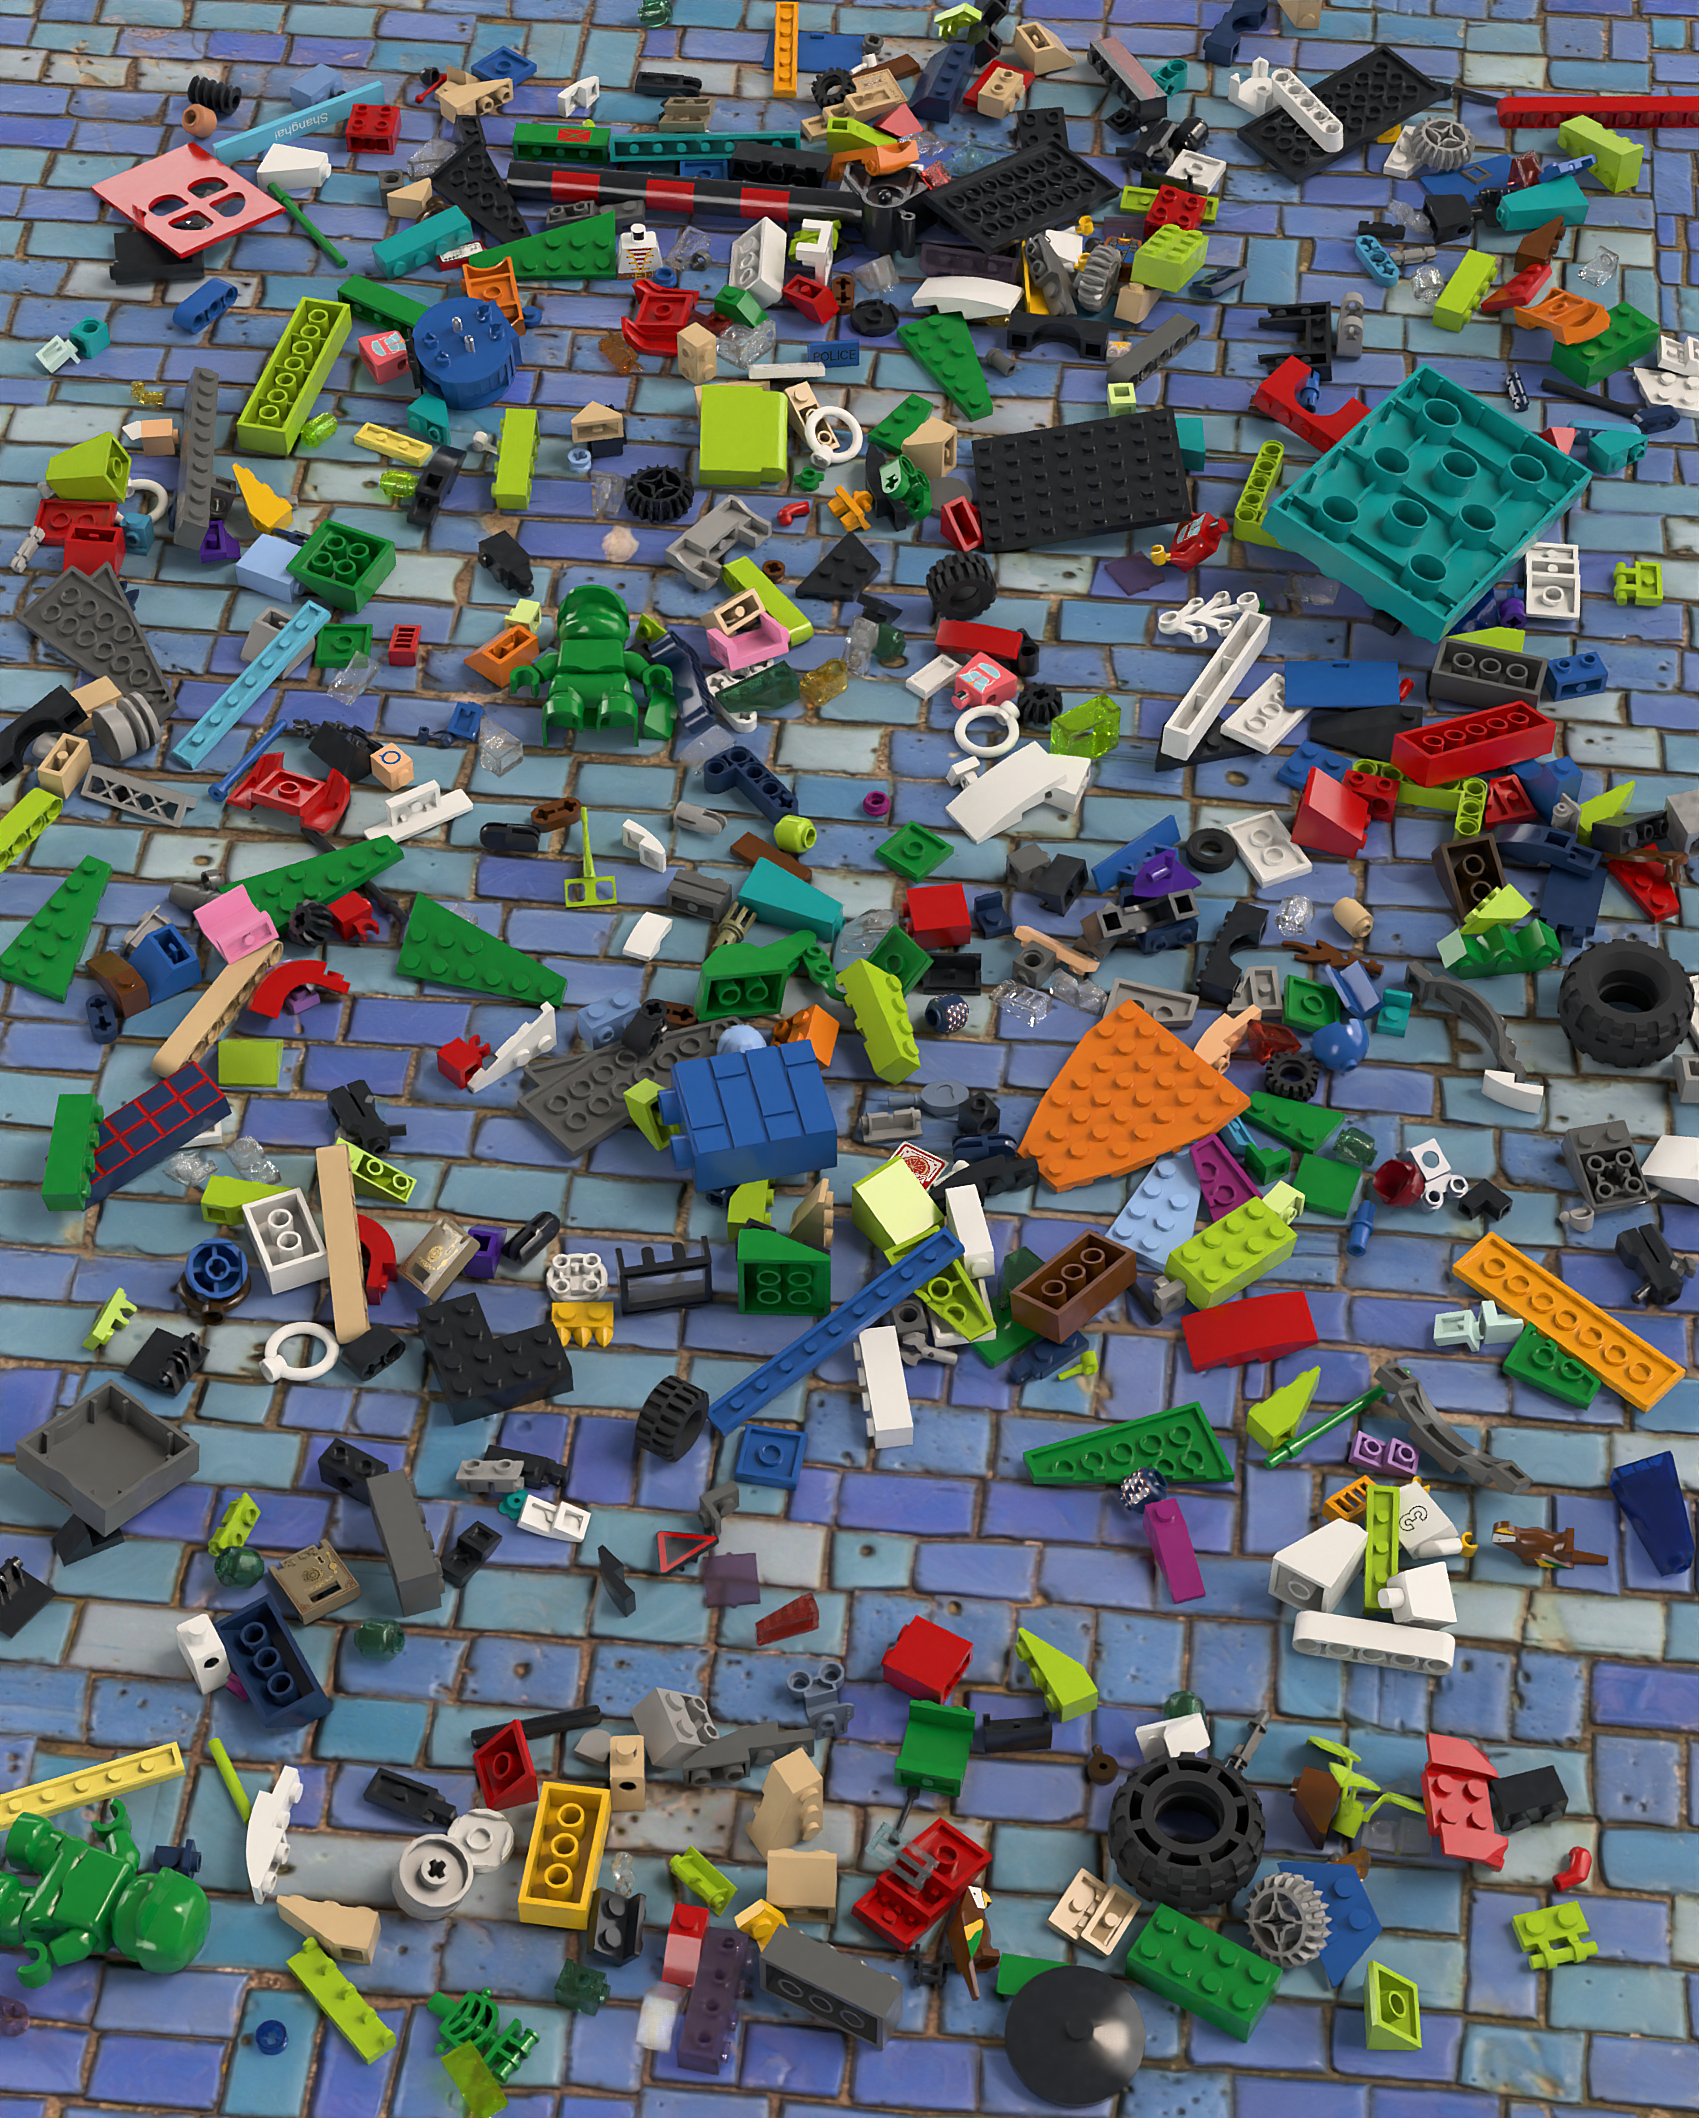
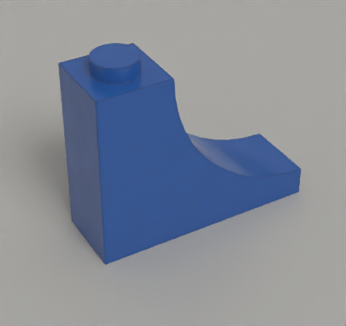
M1569 755L1545 763L1544 768L1534 758L1510 765L1508 770L1509 775L1516 774L1533 807L1549 827H1552L1553 808L1560 803L1562 793H1565L1572 801L1576 803L1578 801L1583 773Z

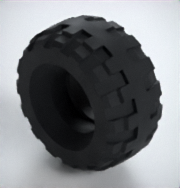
M1625 938L1613 939L1610 943L1601 941L1577 955L1570 962L1568 970L1564 973L1557 1003L1560 1025L1566 1037L1572 1039L1571 1042L1574 1043V1047L1582 1054L1587 1053L1591 1055L1592 1060L1596 1062L1614 1064L1617 1068H1627L1632 1065H1637V1068L1650 1066L1655 1060L1662 1061L1672 1054L1677 1045L1682 1044L1686 1038L1695 1006L1693 984L1690 982V978L1684 971L1685 968L1677 959H1671L1669 952L1660 947L1654 948L1649 946L1648 942L1636 940V942L1626 941ZM1626 1002L1637 1006L1644 1012H1624L1612 1008L1605 1003Z
M1181 1751L1178 1757L1170 1758L1167 1753L1151 1759L1148 1766L1146 1764L1138 1766L1128 1774L1124 1785L1118 1787L1113 1798L1108 1822L1111 1859H1114L1117 1865V1872L1123 1881L1129 1886L1136 1887V1894L1148 1902L1152 1903L1153 1900L1159 1901L1177 1912L1178 1907H1191V1912L1208 1910L1211 1904L1215 1903L1220 1906L1234 1899L1236 1892L1240 1891L1243 1887L1246 1888L1254 1878L1258 1865L1261 1862L1266 1836L1262 1803L1257 1792H1254L1252 1787H1247V1779L1235 1768L1230 1770L1225 1768L1222 1760L1210 1755L1207 1759L1195 1757V1752ZM1192 1810L1210 1819L1216 1826L1218 1833L1212 1839L1203 1843L1183 1844L1168 1838L1158 1828L1156 1821L1171 1811Z

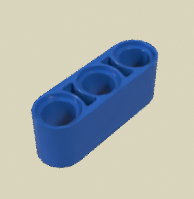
M213 277L176 307L173 313V322L193 333H199L235 303L238 297L237 287L217 277Z

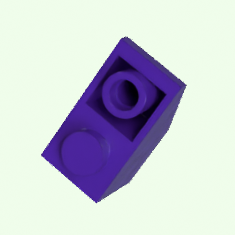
M477 1224L468 1230V1234L480 1243V1248L463 1268L464 1275L494 1279L501 1256V1248L504 1246L507 1228Z

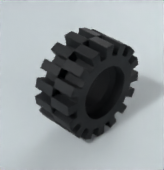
M830 67L827 73L825 70L821 71L823 75L820 76L818 74L816 76L817 81L813 80V87H811L813 96L821 109L843 103L845 95L857 93L856 85L850 74L845 69L841 70L840 67H836L835 71L833 67ZM842 86L837 93L826 95L832 87Z
M1291 1050L1286 1051L1285 1056L1282 1052L1277 1053L1276 1058L1272 1056L1266 1066L1264 1081L1266 1093L1270 1092L1271 1095L1302 1102V1099L1305 1102L1310 1101V1097H1314L1317 1090L1319 1069L1316 1067V1062L1314 1060L1310 1061V1056L1307 1054L1301 1057V1052L1296 1051V1055H1292ZM1292 1074L1300 1077L1302 1080L1290 1082L1281 1076Z

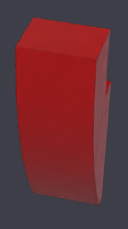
M941 620L934 645L945 653L968 654L972 658L981 651L991 659L1016 660L1023 634L989 625Z

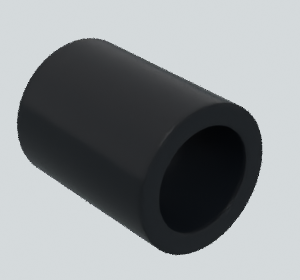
M1378 610L1372 619L1373 626L1391 636H1395L1402 626L1401 621L1384 610Z

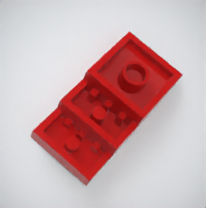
M1304 1291L1269 1294L1242 1299L1180 1317L1193 1367L1197 1373L1223 1363H1227L1229 1368H1233L1257 1358L1264 1364L1320 1343Z
M940 1817L900 1851L898 1860L876 1878L875 1885L869 1892L853 1904L851 1915L904 1954L955 1904L965 1889L972 1885L992 1861L993 1855Z

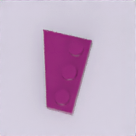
M1215 1133L1190 1147L1189 1155L1213 1224L1256 1195L1261 1200L1264 1198Z

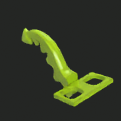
M581 807L583 876L576 879H564L566 908L617 904L615 876L596 877L589 841L587 808ZM610 881L613 885V898L608 900L597 899L596 884L598 882ZM583 884L585 900L570 902L568 899V885Z

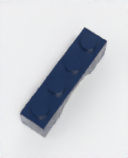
M1235 0L1229 12H1225L1222 21L1215 25L1212 34L1205 38L1203 43V50H1205L1204 60L1230 68L1239 56L1241 36L1237 33L1258 31L1267 19L1269 0Z

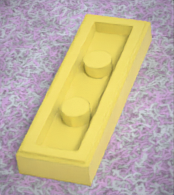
M369 422L354 436V444L419 468L433 453L432 445Z

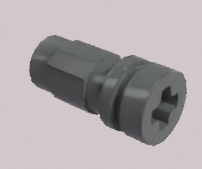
M176 882L172 885L168 898L172 904L195 911L223 894L212 890L205 891L192 885Z

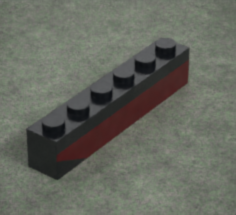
M1116 37L1090 42V51L1087 53L1089 64L1096 69L1098 75L1102 76L1106 84L1113 89L1115 95L1119 96L1123 104L1130 109L1131 113L1140 122L1167 117V95Z

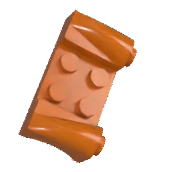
M916 140L829 154L834 155L829 180L831 182H842L847 162L865 164L866 171L872 176L890 175L905 169L913 162L919 160Z
M511 256L505 257L502 262L490 268H475L468 264H463L464 279H460L462 294L467 293L468 297L480 299L486 303L495 300L517 335H525L524 318Z
M1557 287L1550 288L1545 299L1537 306L1531 308L1513 307L1518 326L1528 330L1541 326L1552 331L1555 341L1565 345L1591 340L1608 330L1611 323L1610 316L1606 312L1604 305Z

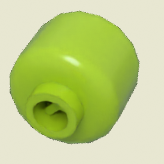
M787 815L776 824L774 837L778 847L782 850L805 853L815 844L817 832L811 820L804 817Z

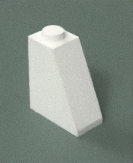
M274 143L256 171L258 188L263 192L269 191L267 186L272 182L281 190L321 187L325 179L329 178L331 174V164L328 163V155L324 152Z
M975 1184L945 1189L947 1229L965 1247V1253L958 1257L969 1279L995 1275L994 1250Z

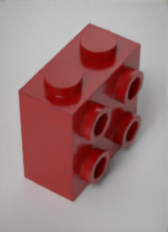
M353 104L345 131L347 152L394 155L402 127L400 107Z
M1162 184L1145 219L1143 235L1152 237L1166 224L1177 225L1185 231L1198 230L1206 213L1207 199L1197 194H1191L1176 187Z
M962 883L906 889V901H901L902 917L908 918V922L905 923L906 934L921 949L971 944V921Z
M916 1615L910 1625L905 1624L902 1627L896 1646L893 1649L889 1648L885 1652L881 1661L883 1681L920 1700H929L938 1705H944L973 1661V1643Z

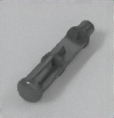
M1260 1709L1255 1719L1249 1721L1248 1728L1252 1731L1245 1745H1236L1225 1768L1231 1762L1233 1764L1232 1768L1236 1770L1238 1767L1242 1768L1240 1774H1243L1267 1732L1266 1725L1271 1718V1714L1268 1711Z

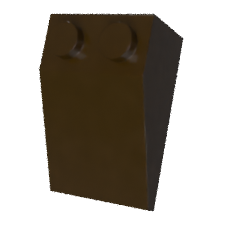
M1493 833L1443 843L1431 852L1438 880L1461 926L1466 924L1463 919L1497 886L1500 890L1507 886Z

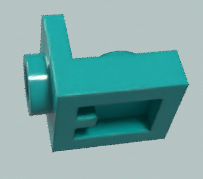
M1384 989L1382 1000L1385 1007L1380 1009L1376 1027L1377 1033L1405 1037L1413 997L1412 993Z

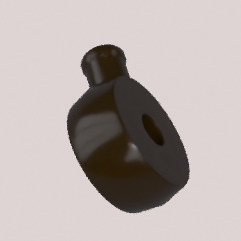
M1094 1745L1091 1748L1094 1756L1087 1765L1088 1776L1095 1784H1111L1118 1775V1764L1112 1756L1103 1754L1101 1745Z

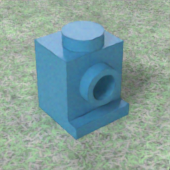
M126 512L120 523V528H123L126 553L147 556L155 540L152 516Z

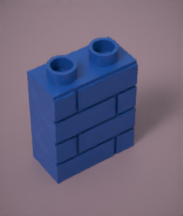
M810 1039L780 1044L779 1047L774 1045L745 1050V1053L734 1052L711 1056L710 1059L700 1058L677 1062L675 1065L670 1066L671 1088L657 1091L663 1125L678 1123L681 1133L669 1137L674 1168L676 1171L690 1169L696 1192L837 1167V1126Z

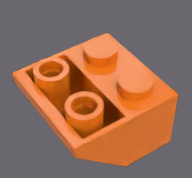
M516 625L501 631L464 658V663L503 688L510 683V672L514 668L523 665L532 666V661L539 656L538 637L521 625Z
M814 1004L805 1010L798 1011L795 1015L785 1020H780L773 1028L770 1046L775 1045L779 1047L780 1044L810 1039L819 1070L822 1071L830 1065L840 1023L817 1004Z

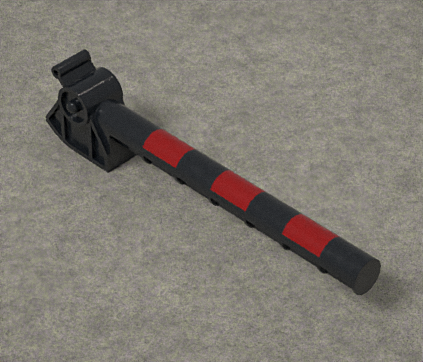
M517 159L510 161L507 174V190L512 198L566 203L594 200L595 205L600 206L643 200L645 210L756 220L768 217L771 221L803 224L804 219L829 220L830 222L839 220L841 227L856 228L862 235L863 245L869 250L883 253L899 250L903 258H913L915 256V235L938 223L937 213L924 204L922 198L924 193L940 186V179L927 172L909 167L890 175L872 176L866 171L865 164L847 162L839 190L797 187L795 183L786 186L752 183L748 179H743L741 182L702 178L701 175L684 177L655 174L654 171H648V173L608 170L607 167L603 166L601 169L561 166L558 162H555L554 165L518 162Z

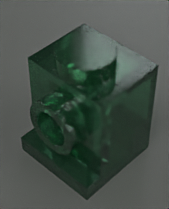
M567 1958L554 1988L556 2004L596 2016L599 2006H605L610 1995L611 1985L607 1984V1974L575 1964L574 1960Z

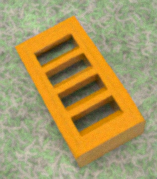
M1364 1475L1323 1503L1322 1515L1330 1522L1341 1518L1349 1523H1359L1366 1516V1502H1363L1356 1494L1358 1493L1366 1500L1363 1488H1367L1368 1484H1377ZM1348 1500H1352L1358 1507L1353 1506ZM1343 1505L1350 1512L1347 1513L1344 1509L1341 1508V1506Z

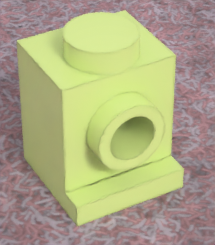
M1133 383L1108 384L1107 404L1110 417L1136 413Z
M520 598L516 608H512L509 616L506 615L504 618L505 630L521 625L535 635L542 622L540 603Z
M1280 1180L1262 1201L1289 1225L1295 1216L1300 1217L1303 1214L1305 1195Z

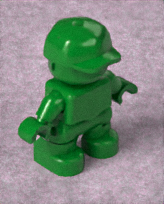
M582 585L570 590L562 600L557 614L556 635L561 643L559 651L546 653L532 667L527 665L518 666L510 672L511 694H516L517 690L522 686H530L531 695L535 699L540 693V683L544 684L552 679L547 701L542 709L543 747H548L549 726L579 729V733H583V729H597V733H601V729L633 726L634 746L639 747L638 706L634 700L628 677L643 683L644 695L647 698L652 695L651 687L655 685L664 686L667 693H673L672 673L668 667L658 664L651 666L639 653L624 651L626 640H628L631 633L628 609L620 595L614 593L608 587Z
M117 1798L110 1800V1810L115 1818L114 1821L105 1825L99 1823L98 1820L90 1823L97 1839L105 1843L106 1851L90 1846L78 1836L69 1835L66 1831L54 1828L48 1818L30 1812L20 1814L9 1831L6 1841V1857L10 1867L29 1873L35 1872L42 1876L37 1886H22L20 1880L15 1875L0 1871V1944L12 1947L24 1942L31 1961L37 1960L33 1965H21L15 1971L19 1982L26 1988L34 1989L48 1983L54 1972L53 1964L57 1963V1966L60 1967L80 1961L90 1955L92 1951L106 1953L111 1949L113 1943L118 1951L130 1961H139L145 1971L154 1973H172L182 1970L198 1955L205 1943L211 1923V1906L207 1895L195 1881L168 1867H162L159 1874L147 1872L136 1877L140 1864V1852L130 1836L132 1824L126 1807ZM20 1923H21L20 1929H21V1931H22V1937H21V1934H20V1931H19V1925H20Z

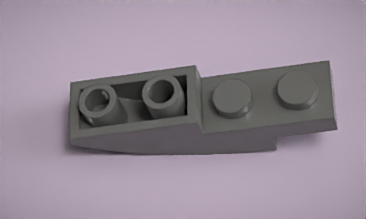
M592 200L580 201L564 206L558 205L547 208L546 225L548 228L555 229L615 210L616 235L624 233V226L645 222V204L643 200L596 208L595 202Z
M1038 233L1023 246L1034 285L1042 288L1051 316L1074 318L1077 316V312L1073 302L1078 299L1074 286L1052 246L1043 234Z
M773 1721L740 1729L709 1743L682 1763L684 1786L694 1785L701 1787L718 1781L736 1782L750 1777V1765H770L801 1747L808 1757H813V1729L806 1728L779 1732L778 1722Z

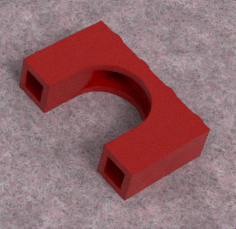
M1291 355L1258 386L1252 404L1326 454L1372 410L1354 397L1339 411L1331 415H1316L1302 408L1296 401L1295 395L1305 387L1312 368Z

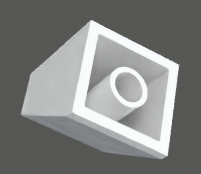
M1339 1518L1277 1552L1273 1557L1268 1593L1301 1611L1331 1614L1362 1569L1368 1532L1355 1523H1349Z

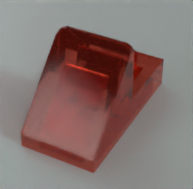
M1534 150L1512 159L1508 185L1518 182L1519 187L1526 189L1541 184L1537 176L1542 172Z
M1250 1019L1247 1022L1248 1046L1261 1066H1264L1275 1052L1286 1053V1051L1291 1050V1053L1296 1055V1051H1299L1302 1047L1288 1026Z

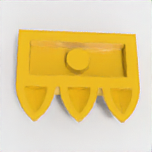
M614 1302L552 1303V1321L563 1347L567 1345L571 1334H573L575 1342L581 1348H584L590 1342L592 1334H594L597 1343L605 1348L611 1342L614 1334Z

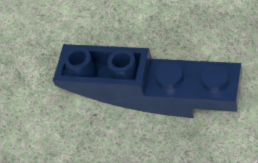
M1504 824L1495 826L1491 832L1493 833L1498 853L1536 867L1539 861L1542 860L1592 878L1603 853L1576 843L1578 837L1576 834L1546 826Z

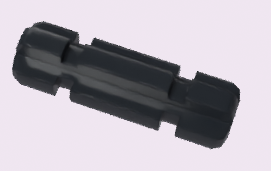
M1359 221L1358 224L1359 235L1371 234L1373 237L1383 238L1394 236V239H1404L1405 225L1396 224V226H1392L1390 223L1381 222L1369 224V221Z

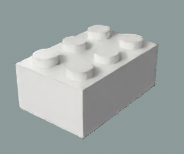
M300 1187L242 1205L246 1230L273 1295L330 1277L327 1251Z

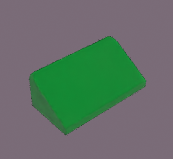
M658 687L653 689L644 718L643 736L644 738L670 741L679 709L675 696Z
M1002 1953L996 1992L1016 1996L1020 1989L1033 1977L1052 1968L1069 1966L1071 1963Z

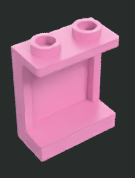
M763 612L759 614L761 620L760 628L728 638L716 627L706 630L710 654L731 672L789 652L788 642H790V635L787 628L779 624L775 618Z

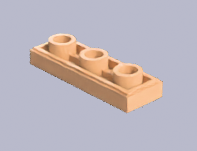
M1017 926L1015 930V937L1022 940L1021 946L1026 947L1032 940L1056 952V963L1063 961L1069 964L1068 969L1076 974L1084 976L1085 972H1096L1100 962L1029 926Z

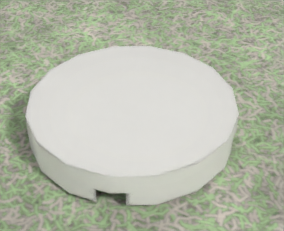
M473 1809L468 1811V1814L461 1818L460 1816L456 1818L447 1832V1836L455 1838L467 1849L473 1861V1874H486L499 1869L509 1860L514 1850V1832L512 1827L501 1813L491 1809Z

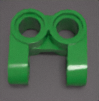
M904 454L882 465L879 468L883 491L893 500L901 498L905 501L909 515L915 520L920 521L926 518L932 509L931 485L926 474L920 468L914 469L912 462Z

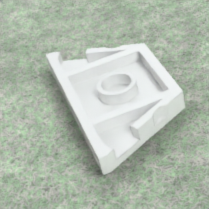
M1634 367L1632 378L1638 381L1640 385L1639 392L1646 399L1645 403L1648 409L1672 405L1680 416L1699 419L1698 377Z

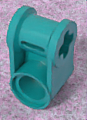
M1172 59L1166 65L1150 74L1151 78L1167 95V100L1187 86L1188 64L1182 59Z

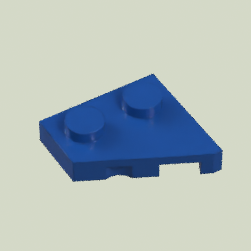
M1594 154L1560 164L1555 162L1544 167V172L1537 177L1541 184L1566 175H1572L1573 177L1598 162Z

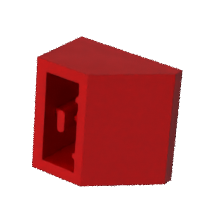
M71 523L65 539L63 572L73 565L90 577L108 561L118 578L127 552L123 528Z

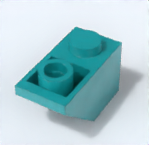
M425 392L406 408L408 428L435 442L450 446L451 438L446 403Z
M1608 430L1590 439L1586 458L1601 472L1608 475L1644 458L1647 452L1649 437L1645 434Z

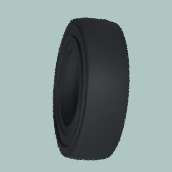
M1216 828L1200 829L1194 832L1187 841L1186 858L1189 864L1199 871L1206 873L1222 872L1228 869L1235 860V841L1223 830ZM1206 845H1214L1219 847L1222 852L1216 856H1208L1203 854L1200 849Z

